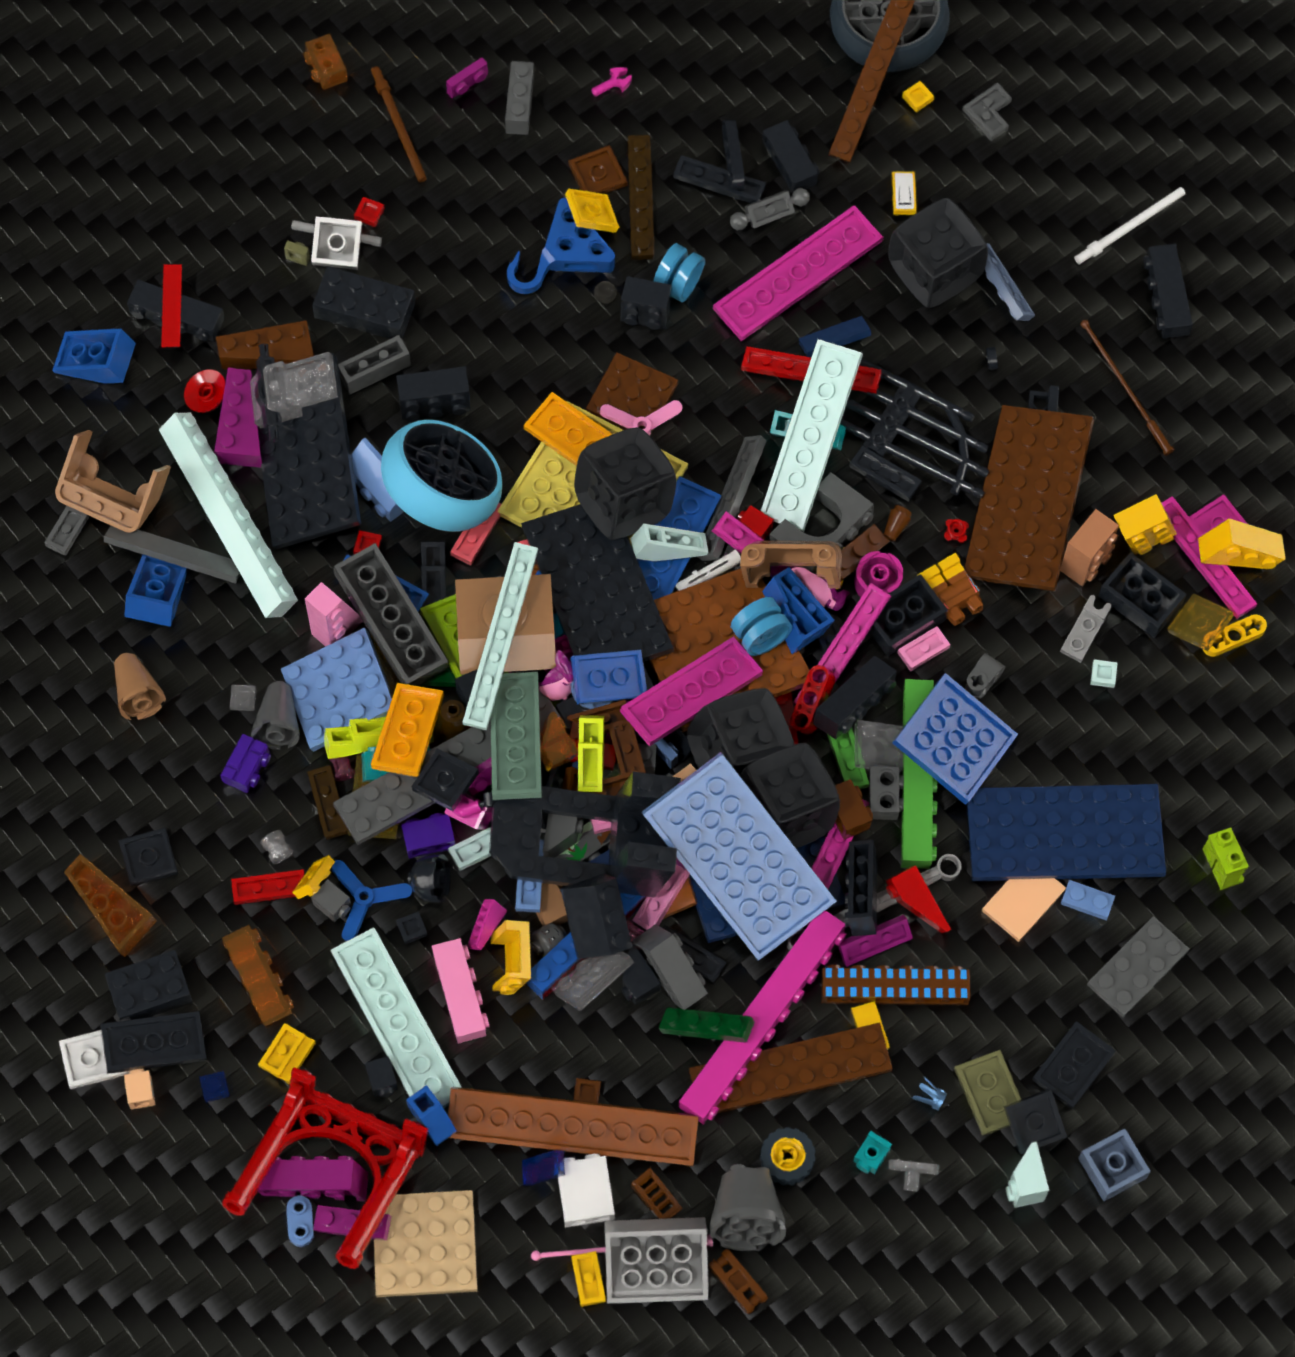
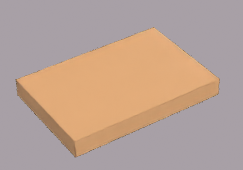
M1055 878L1009 879L983 907L982 912L1020 942L1064 893L1066 887Z

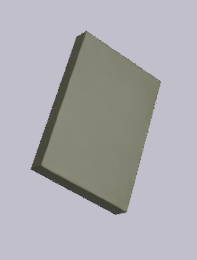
M998 1050L955 1066V1073L982 1136L1009 1127L1010 1125L1003 1106L1022 1099L1001 1051Z

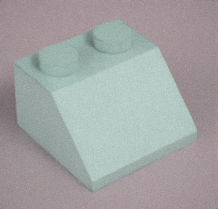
M1037 1142L1031 1143L1013 1172L1010 1181H1008L1009 1186L1006 1187L1008 1200L1013 1201L1014 1208L1044 1202L1049 1191Z

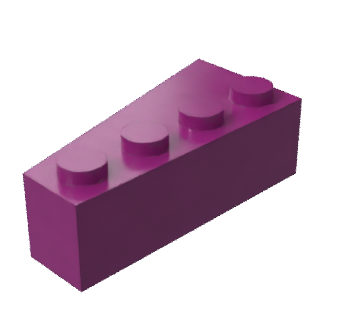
M228 368L214 450L221 464L262 468L251 370Z
M292 1156L290 1160H282V1158L277 1157L258 1192L263 1196L295 1197L297 1193H301V1196L319 1199L321 1194H325V1196L332 1197L334 1200H345V1195L355 1196L357 1201H366L368 1171L349 1156H339L338 1160H329L328 1157L316 1156L314 1160H305L304 1157Z

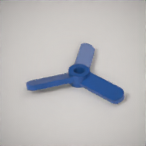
M335 860L331 867L332 873L355 899L342 931V938L346 942L358 935L367 909L373 903L407 898L412 894V887L407 883L370 889L359 881L343 861ZM362 895H367L368 899L361 900L360 897Z

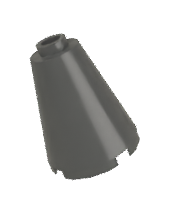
M276 681L271 683L266 690L252 727L251 736L267 744L269 749L280 750L283 745H288V748L298 743L300 735L292 690L285 682Z

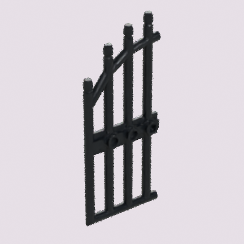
M862 358L859 366L881 369V378L899 388L893 397L878 389L876 394L863 392L888 405L882 415L848 398L846 408L876 422L871 433L844 419H841L840 425H843L847 432L865 440L863 446L883 457L888 452L952 485L950 489L952 494L958 495L960 490H963L969 494L972 493L977 498H982L985 494L982 489L964 481L967 469L977 472L984 477H987L990 472L986 467L980 466L969 459L968 445L984 453L989 448L985 443L979 442L977 439L967 435L960 422L959 417L972 422L974 415ZM922 398L944 409L952 426L914 408L918 400ZM908 416H911L957 439L960 454L903 426ZM900 434L959 464L957 474L954 476L891 443L896 435Z

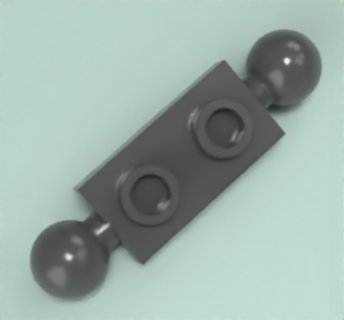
M803 188L796 189L792 196L789 195L787 190L746 205L747 213H734L730 218V224L735 230H743L748 222H750L752 228L759 227L795 213L793 205H806L809 202L810 195Z

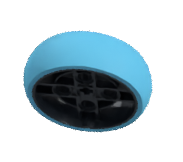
M437 420L416 421L398 430L389 439L383 451L381 474L385 488L394 502L417 521L435 529L457 532L480 525L496 510L502 493L500 468L491 452L477 438L465 430Z

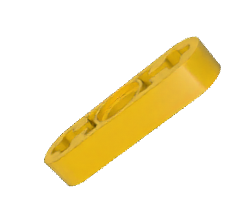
M1251 615L1209 633L1203 641L1202 649L1208 656L1215 657L1263 636L1266 630V620L1260 615ZM1252 623H1254L1255 625H1260L1258 631L1256 630V628H1252L1248 630L1246 636L1245 630L1249 629ZM1232 630L1238 631L1241 639L1238 641L1231 640L1228 632ZM1223 635L1224 641L1218 644L1217 649L1214 646L1209 647L1211 640L1213 643L1221 641Z

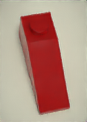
M916 865L886 880L888 884L886 890L892 899H896L899 904L940 933L951 930Z

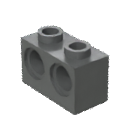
M870 766L869 808L872 811L873 820H898L899 812H903V798H899V789H903L904 777L899 775V767ZM887 778L892 781V784L883 785L880 780ZM888 801L892 804V807L884 808L880 803Z

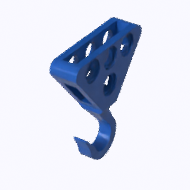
M562 198L558 202L547 242L542 250L536 277L527 283L520 282L515 278L514 275L517 272L520 260V251H518L514 260L508 266L507 281L514 291L521 294H530L541 287L547 272L550 270L612 272L615 268V254L595 229L588 230V228L577 227L575 221H566L567 219L574 218L567 198ZM581 235L589 236L588 238H580ZM563 247H569L570 249L565 251V250H562L561 248H563ZM600 251L602 254L595 255L593 252Z

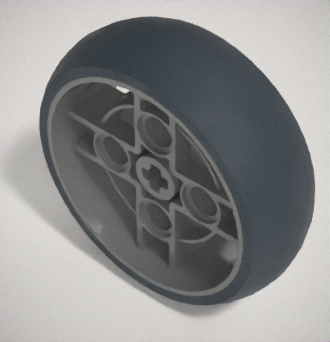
M832 0L830 20L833 34L843 51L854 61L864 66L891 0H861L860 2ZM915 0L910 12L915 15H909L887 72L913 68L926 61L937 51L949 27V6L947 0ZM920 28H930L919 39L905 44L916 35ZM857 31H861L866 38L861 36Z

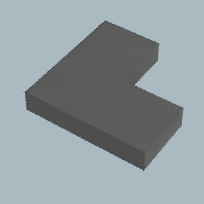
M996 83L963 106V111L992 141L1009 128V125L997 111L1008 105L1012 98Z

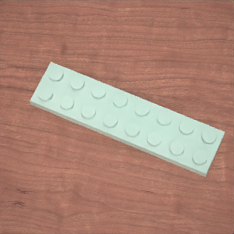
M819 339L817 340L761 512L774 519V522L780 524L786 519L801 531L805 530L863 353Z
M375 928L331 949L335 961L386 1055L389 1056L390 1062L408 1096H412L427 1085L443 1108L449 1106L451 1087H462Z

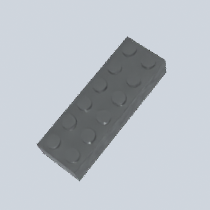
M376 543L334 566L335 577L400 683L419 686L448 669L447 658Z

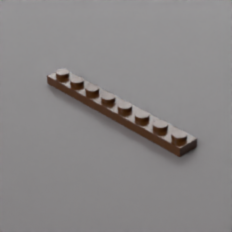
M915 0L890 1L829 152L830 156L848 163L851 162Z

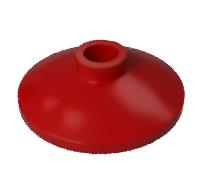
M210 369L196 373L188 381L184 390V399L187 406L199 413L215 409L223 400L225 378L218 371Z

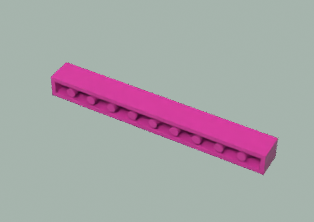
M826 910L811 921L742 1015L751 1016L755 1021L747 1043L724 1040L679 1101L680 1109L687 1114L698 1116V1121L703 1125L707 1119L711 1121L719 1111L717 1106L722 1099L726 1101L733 1092L731 1086L736 1080H742L748 1071L746 1068L750 1060L754 1062L759 1057L762 1051L761 1045L764 1041L769 1042L776 1032L774 1027L779 1021L783 1023L790 1013L788 1008L791 1004L799 1002L804 994L802 989L807 983L811 984L818 975L816 970L820 964L825 965L832 956L830 951L834 945L839 946L846 936V933H844L845 923Z

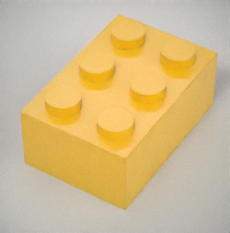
M1157 494L1114 515L1126 542L1135 555L1138 553L1140 555L1148 553L1152 550V546L1158 543L1166 544L1174 539L1173 536L1177 535Z

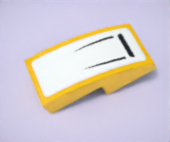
M892 172L893 214H916L915 172Z

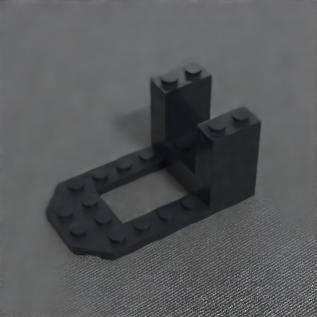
M633 771L616 796L541 786L542 798L498 800L492 806L489 853L495 860L497 859L511 879L570 886L604 873L617 879L620 893L654 898L676 871L677 848L664 846V840L649 823L642 811L681 782V778ZM542 813L611 822L609 865L539 856Z

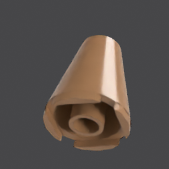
M123 653L119 655L114 662L118 708L121 715L131 720L130 716H137L138 720L154 715L162 708L161 703L166 701L163 690L135 654Z

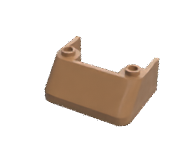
M87 430L75 434L56 486L55 494L57 499L71 508L124 532L129 533L138 530L158 503L171 467L166 465L153 470L150 481L142 484L138 488L136 495L96 477L99 470L98 461L95 457L86 453L93 431Z

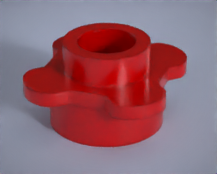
M949 519L946 521L947 532L944 533V538L947 541L958 540L960 543L967 540L966 530L969 527L968 523L960 519Z

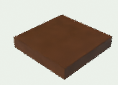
M610 145L568 161V165L582 191L606 194L627 186V180Z

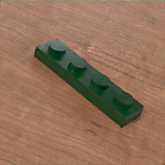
M667 1007L659 1029L663 1034L747 1043L755 1021L751 1016Z

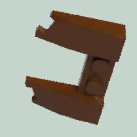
M626 699L567 716V720L573 722L570 735L564 734L563 736L564 742L579 740L580 715L604 716V733L610 732L621 775L603 779L602 792L588 793L616 796L633 771L647 773L635 730L620 712L621 707L627 703Z

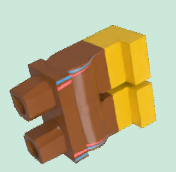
M956 553L938 562L937 566L933 565L918 574L923 576L947 608L946 619L948 618L954 626L965 620L962 609L967 607L972 615L983 610L984 605L979 597L980 589L966 573Z

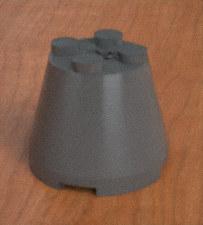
M741 1164L731 1166L730 1171L725 1173L721 1179L710 1222V1237L719 1240L722 1247L741 1251L757 1250V1245L767 1243L771 1245L778 1244L786 1235V1223L772 1178L769 1174V1169L765 1167L745 1168Z

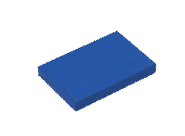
M641 650L571 657L577 705L625 699L632 700L647 691Z

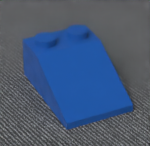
M122 329L66 331L52 371L57 374L100 383H123L136 343Z
M142 554L126 594L124 617L171 627L188 568Z

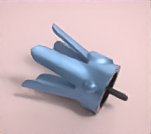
M924 1076V1079L934 1089L923 1083L919 1087L931 1096L933 1100L917 1095L912 1098L929 1104L933 1109L939 1110L942 1103L949 1107L950 1105L944 1102L947 1093L940 1088H936Z

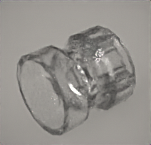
M280 830L268 834L260 842L264 850H268L269 859L273 864L286 860L293 853L291 846L284 842L285 836Z

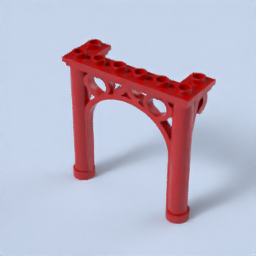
M293 1067L290 1088L286 1094L284 1104L232 1191L226 1194L222 1204L229 1212L235 1215H244L277 1157L289 1144L309 1137H325L343 1142L363 1156L369 1164L374 1178V1187L369 1198L336 1253V1259L342 1265L356 1269L363 1259L362 1254L413 1163L419 1156H423L428 1129L417 1121L412 1122L408 1119H405L402 1130L395 1124L385 1123L377 1119L373 1114L364 1113L355 1109L349 1103H342L327 1093L316 1091V1077L307 1070ZM309 1114H317L324 1118L326 1122L321 1126L311 1127L305 1117ZM331 1119L343 1125H334V1128H330ZM299 1120L302 1129L290 1133L295 1122ZM358 1132L369 1136L365 1145L362 1143L363 1138L359 1136ZM373 1144H381L386 1146L390 1153L386 1156H374L370 1147ZM390 1163L388 1169L386 1170L384 1176L381 1179L379 1165H387Z

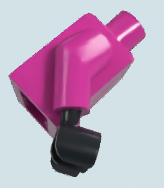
M492 792L483 793L484 801L465 793L455 810L451 811L446 808L445 814L477 830H485L488 828L492 818V806L498 800H493Z

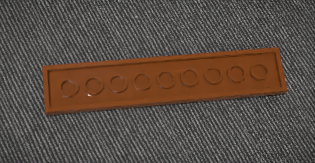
M451 1087L448 1117L457 1130L449 1138L585 1154H600L603 1156L690 1166L694 1164L699 1117L693 1114Z

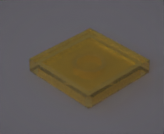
M1193 593L1167 629L1170 634L1208 651L1234 615L1233 611Z

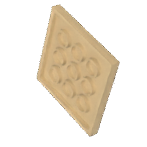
M473 1191L395 1195L385 1213L392 1216L387 1241L374 1239L376 1297L476 1292L477 1273Z

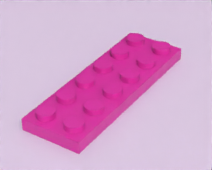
M733 636L623 705L620 712L650 747L694 719L696 714L705 705L719 698L732 695L762 676L763 670Z

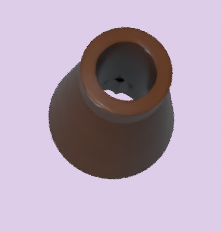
M895 505L894 509L890 510L884 532L888 540L895 542L900 533L910 523L912 513L908 509Z

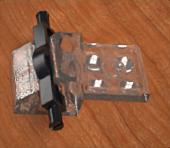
M262 343L258 346L260 356L256 360L257 374L250 381L254 422L258 427L269 430L270 442H278L280 440L278 429L282 422L303 416V407L338 397L333 356L331 353L326 352L285 364L283 361L275 363L274 357H269L268 344L264 345Z

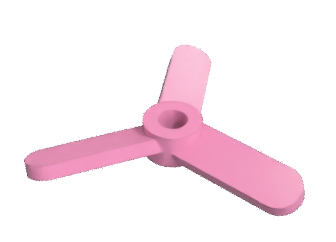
M674 400L647 417L638 418L606 404L601 406L600 415L628 429L645 426L646 428L643 430L650 436L652 429L682 411V404Z

